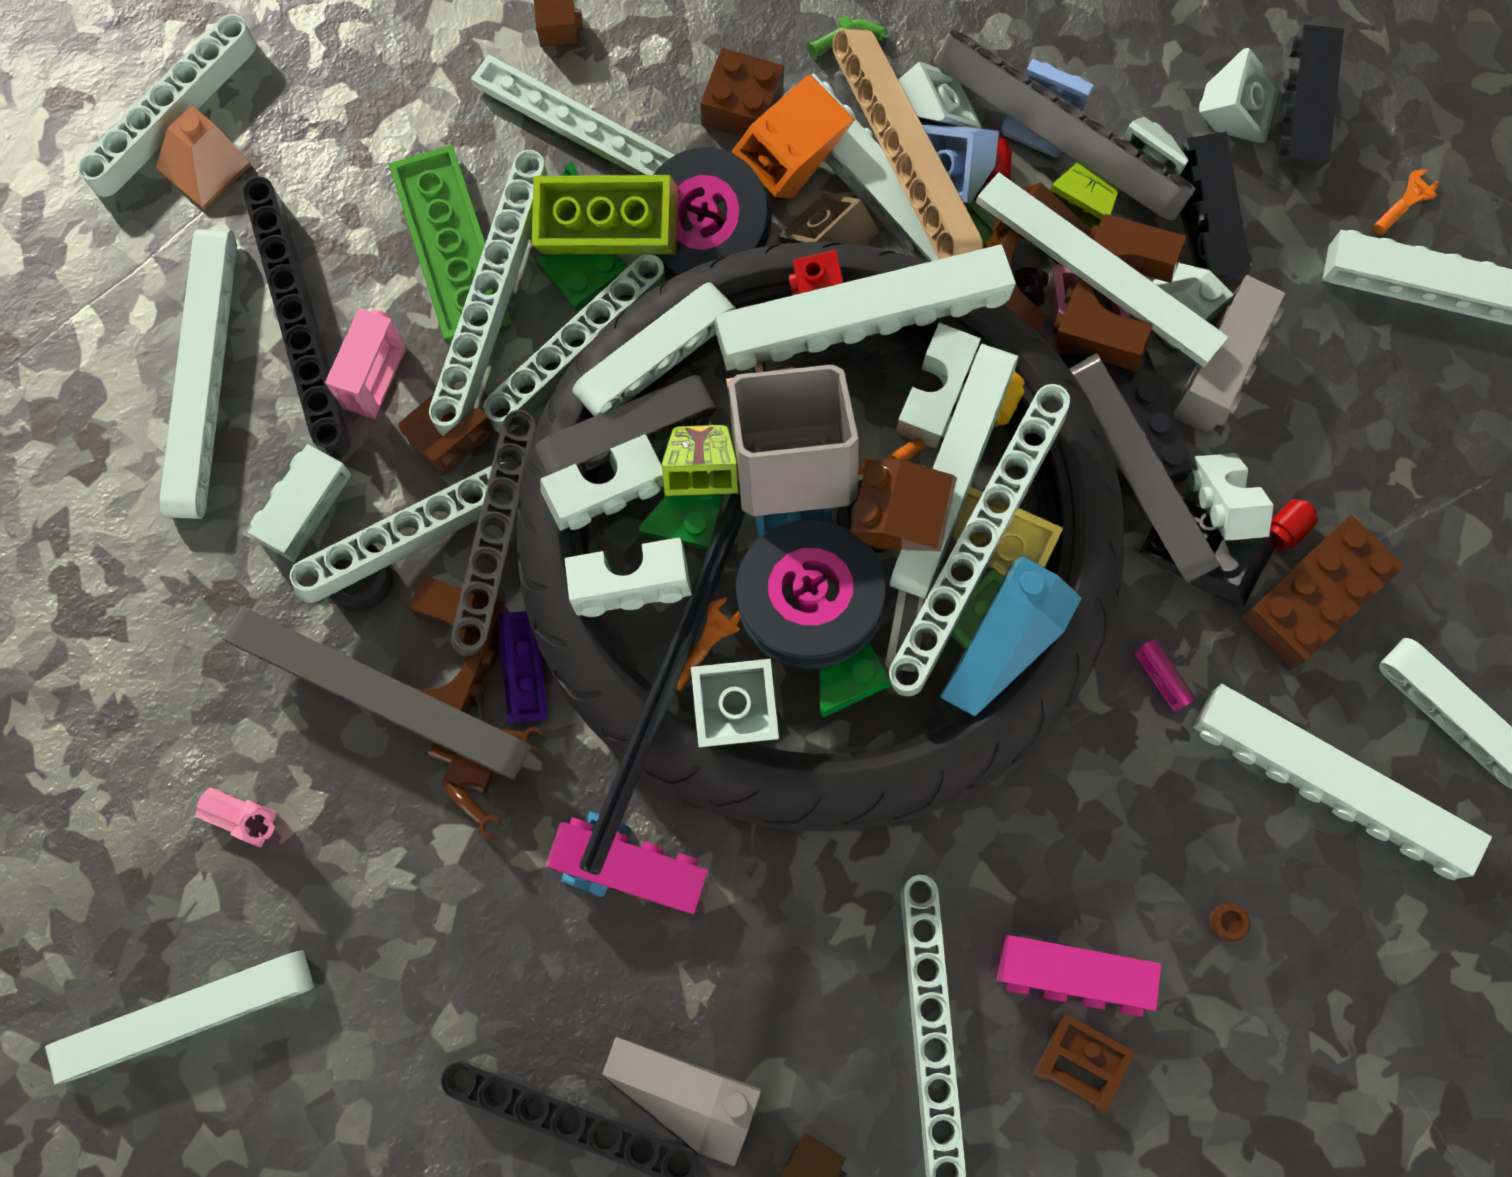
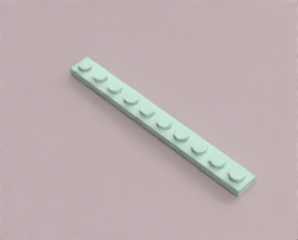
M489 54L471 78L473 87L634 175H653L664 162L674 156V154ZM721 201L719 209L723 213L724 221H719L725 223L728 209L726 201ZM709 211L708 215H710L711 217L715 218V217L711 214V212Z

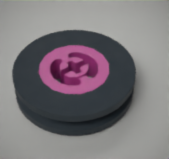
M699 147L674 155L655 171L653 175H670L678 185L676 254H653L659 257L663 265L672 273L678 276L701 264L721 257L765 247L772 224L770 199L757 174L740 157L719 148ZM726 201L728 209L727 219L722 228L714 219L705 217L702 221L697 214L687 211L691 205L697 213L707 215L710 211L716 219L724 221L723 213L719 209V203ZM686 211L688 219L693 225L692 230L688 232L684 222Z
M820 520L795 521L779 526L755 542L740 565L736 581L740 619L745 632L755 646L764 654L780 663L804 669H817L837 665L852 658L866 647L880 626L885 605V577L881 563L873 549L844 526ZM823 578L828 579L836 587L839 594L835 601H828V581L823 582ZM789 586H793L795 607L799 605V610L794 609L785 601L783 595Z

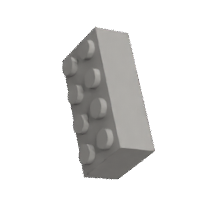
M1248 275L1245 276L1233 293V297L1223 309L1215 325L1218 330L1228 336L1227 340L1205 367L1199 363L1196 364L1172 412L1175 419L1206 434H1209L1216 425L1222 427L1229 414H1233L1243 396L1239 392L1244 384H1248L1257 366L1253 363L1257 356H1261L1271 338L1268 336L1271 327L1276 326L1285 309L1279 306L1285 292Z

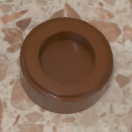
M1225 903L1218 905L1212 910L1209 917V926L1212 933L1218 939L1226 942L1239 941L1250 930V918L1246 910L1240 905Z

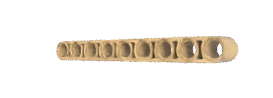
M838 30L833 38L835 58L937 257L944 259L982 249L981 236L875 35L869 30Z

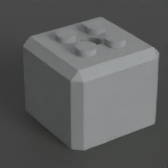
M835 365L740 374L728 382L733 447L743 511L752 516L842 507L850 506L858 498V434L843 369Z

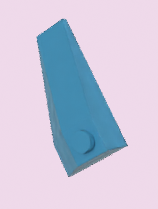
M1022 556L1012 561L940 698L972 716H976L1064 633L1082 598L1058 575Z

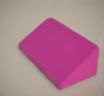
M1153 639L1144 643L1134 652V655L1173 711L1177 712L1196 700L1195 695L1157 640Z

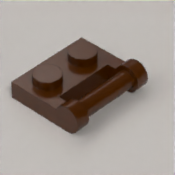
M1063 1013L1043 1055L1035 1066L1033 1076L1043 1082L1046 1079L1090 1103L1092 1110L1105 1115L1135 1052L1074 1017ZM1058 1056H1062L1104 1080L1102 1088L1098 1091L1054 1066Z

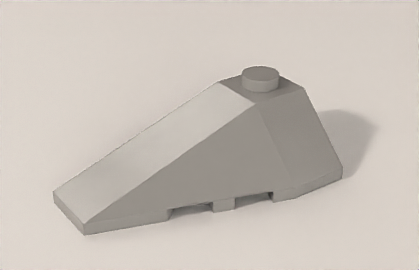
M616 1036L602 1075L697 1153L735 1166L761 1092L760 1088Z

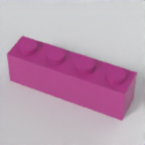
M571 818L570 824L565 822L559 824L545 867L685 913H695L708 871L698 867L699 859L678 853L676 859L662 855L663 847L643 842L640 848L628 844L629 836L617 832L601 873L593 875L580 868V861L592 835L593 824Z
M1006 935L1002 938L996 982L1007 984L1006 991L1029 995L1030 988L1044 991L1045 999L1067 1002V996L1082 998V1006L1105 1010L1106 1003L1120 1005L1119 1013L1143 1017L1144 1010L1156 1011L1161 964Z

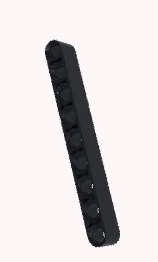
M253 177L245 183L243 196L308 431L313 443L321 452L337 459L349 451L350 438L341 406L325 384L330 367L284 205L272 183L267 178ZM275 225L274 228L267 230L270 226ZM284 254L281 258L275 259L278 255ZM293 283L289 288L283 289L285 285ZM302 312L298 318L291 319L294 314ZM310 342L307 348L299 350L302 344ZM319 372L315 379L307 381L311 374ZM328 403L324 410L315 412L320 404ZM337 434L332 442L324 443L328 435Z

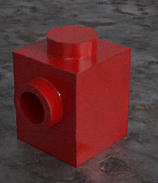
M836 250L792 260L795 274L788 275L792 295L843 283Z

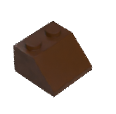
M867 459L850 532L873 549L941 551L957 477L902 459Z

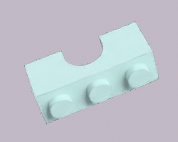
M941 323L938 324L925 355L922 370L939 377L943 383V388L936 392H925L912 387L899 417L895 433L912 440L921 438L925 445L937 449L941 437L945 438L952 420L950 415L954 405H957L965 386L963 383L967 373L971 371L981 338Z
M646 434L611 448L610 464L616 475L607 483L593 484L583 478L576 464L540 479L541 493L560 531L569 527L571 530L582 528L591 522L592 517L603 512L606 515L616 513L623 509L628 501L640 497L641 500L648 499L660 492V487H663L664 484L662 465Z
M1237 453L1195 456V468L1188 475L1189 488L1195 492L1201 508L1206 509L1211 517L1212 525L1218 528L1225 541L1269 537L1274 505L1261 487L1246 488L1248 469Z
M681 538L642 544V564L637 571L626 576H618L611 573L603 551L565 558L569 601L576 615L596 617L608 610L619 608L635 610L647 603L658 601L674 603L681 600L682 597L692 596L686 554Z

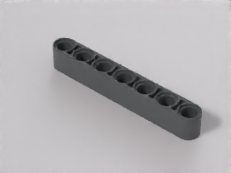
M1095 353L1070 368L1069 370L1075 376L1091 402L1094 413L1105 432L1112 455L1185 581L1189 583L1221 566L1099 355Z
M514 410L508 413L500 430L451 633L452 648L462 656L477 654L487 638L518 506L519 488L525 459L531 447L536 428L534 418L524 410ZM520 425L527 434L522 437L515 436L509 431L508 427ZM504 458H512L518 463L519 468L507 470L501 465L500 461ZM497 491H503L510 496L511 502L505 505L499 504L493 499L492 494ZM489 525L498 526L502 530L503 536L499 539H491L485 534L484 528ZM487 559L493 563L495 571L490 574H483L477 570L475 563L478 560ZM472 594H480L485 598L487 606L480 610L471 608L467 602V597ZM463 629L474 630L478 635V642L474 645H465L460 641L458 634Z

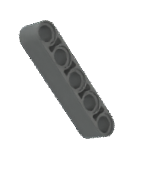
M693 375L549 435L539 441L534 449L547 475L574 464L577 465L580 473H583L609 462L611 448L646 434L651 444L670 436L672 430L676 427L691 426L693 420L697 418L708 419L718 409L701 376Z

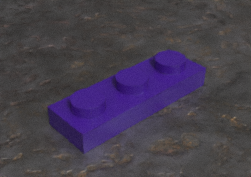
M527 611L498 614L508 723L548 719L542 656L529 622Z

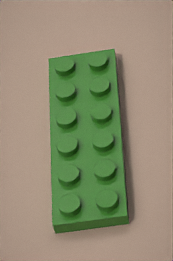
M452 144L388 163L446 344L452 343L485 246V241ZM497 289L487 290L484 295H492L497 292ZM507 308L500 328L512 324ZM478 320L474 323L473 326H482L487 322V320Z

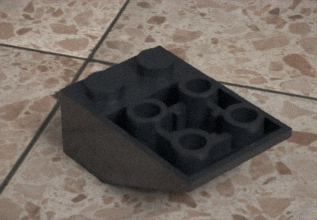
M1183 499L1221 565L1190 583L1210 594L1245 605L1276 547L1271 527L1269 537L1225 541L1218 528L1212 525L1211 517L1206 509H1202L1199 503ZM1153 526L1139 554L1183 578Z

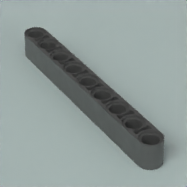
M956 30L948 31L934 59V64L939 69L1156 214L1168 220H1176L1195 190L1189 181L969 36Z
M240 606L222 637L224 641L513 781L532 747L515 736L245 607Z

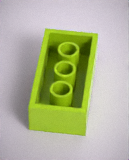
M670 175L534 176L532 246L542 254H676L678 185Z

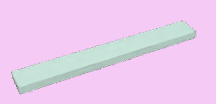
M998 172L978 195L977 204L1136 319L1151 324L1154 332L1201 366L1205 367L1227 340V335Z

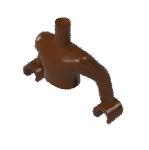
M537 727L528 728L525 732L500 729L528 743V739L532 735H539L545 738L542 730ZM433 743L428 755L448 764L442 782L444 790L460 809L479 824V831L487 840H496V837L485 832V827L490 822H496L503 826L502 822L496 816H488L463 790L468 788L486 793L496 773ZM531 745L530 752L535 753L539 751L536 746Z

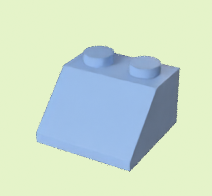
M946 124L922 125L961 200L966 203L972 202L995 167L999 131Z

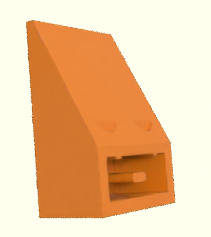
M808 74L748 128L731 152L744 160L754 170L763 185L775 197L794 199L855 119L812 75Z

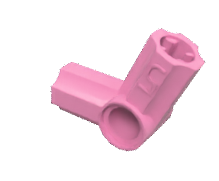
M209 787L201 795L196 805L195 817L230 831L231 836L262 848L265 839H269L275 829L273 823L278 812L249 800L244 802L235 796Z

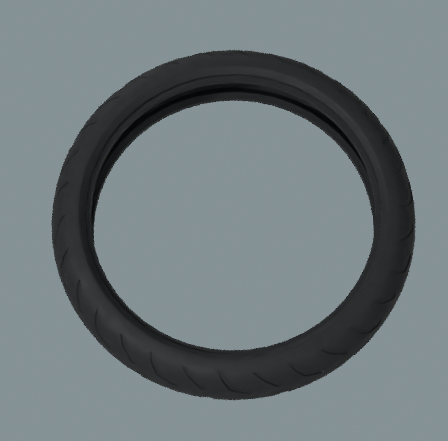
M833 242L786 243L730 254L701 264L671 278L633 302L598 332L597 336L579 353L561 378L547 402L534 431L533 441L525 459L519 488L516 523L520 584L534 636L554 679L570 704L589 728L622 759L653 685L638 672L619 648L602 616H577L569 601L565 558L589 554L590 523L576 530H571L570 527L562 531L559 530L541 493L540 479L548 475L534 449L535 445L549 435L594 417L573 394L572 390L575 383L585 373L705 283H712L736 309L793 296L788 275L795 274L792 261L794 259L836 250L843 283L927 263L926 261L882 248ZM1005 304L996 308L984 306L972 309L968 314L960 317L948 315L937 318L928 325L917 326L912 324L901 327L892 334L882 335L876 333L872 335L910 347L926 355L937 326L941 323L981 338L976 352H978L981 344L1018 355L1019 358L1014 372L1024 379L1025 384L1023 386L1024 394L1009 423L1006 424L1013 436L1040 388L1045 385L1056 384L1062 386L1068 392L1070 404L1065 421L1034 478L1044 520L1063 528L1045 569L1058 575L1082 598L1064 633L976 716H972L964 711L939 727L923 734L876 749L849 753L811 754L778 750L750 742L699 747L696 718L670 701L642 769V775L667 791L695 805L745 822L802 831L859 830L890 825L919 817L953 804L982 789L1029 754L1061 720L1089 678L1104 646L1116 610L1125 552L1122 495L1114 458L1105 432L1094 413L1091 402L1075 376L1054 349L1035 329ZM716 334L630 401L656 391L683 368L710 352L719 349L720 346ZM967 373V376H966V378H965V382L967 381V378H968V376H969V373ZM1046 401L1041 404L1046 412L1055 413L1061 409L1054 401ZM1031 433L1023 437L1024 441L1031 446H1039L1043 443V439L1038 434ZM606 463L583 472L581 475L588 482L598 484Z

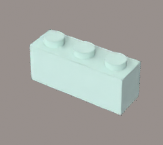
M307 444L302 452H298L293 457L290 463V470L284 479L273 487L270 500L264 509L258 511L253 517L248 533L258 543L295 562L351 477V473L340 461Z

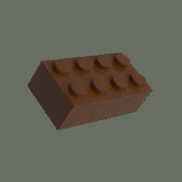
M1351 514L1325 536L1239 618L1290 669H1293L1310 658L1405 565Z

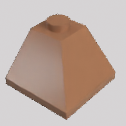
M191 105L167 128L156 169L205 210L252 165L212 121Z

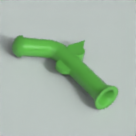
M842 14V17L839 19L838 29L815 42H807L806 48L811 58L817 60L821 53L833 47V38L840 29L872 31L878 42L884 41L888 32L885 26L882 27L864 19L851 20L850 17Z

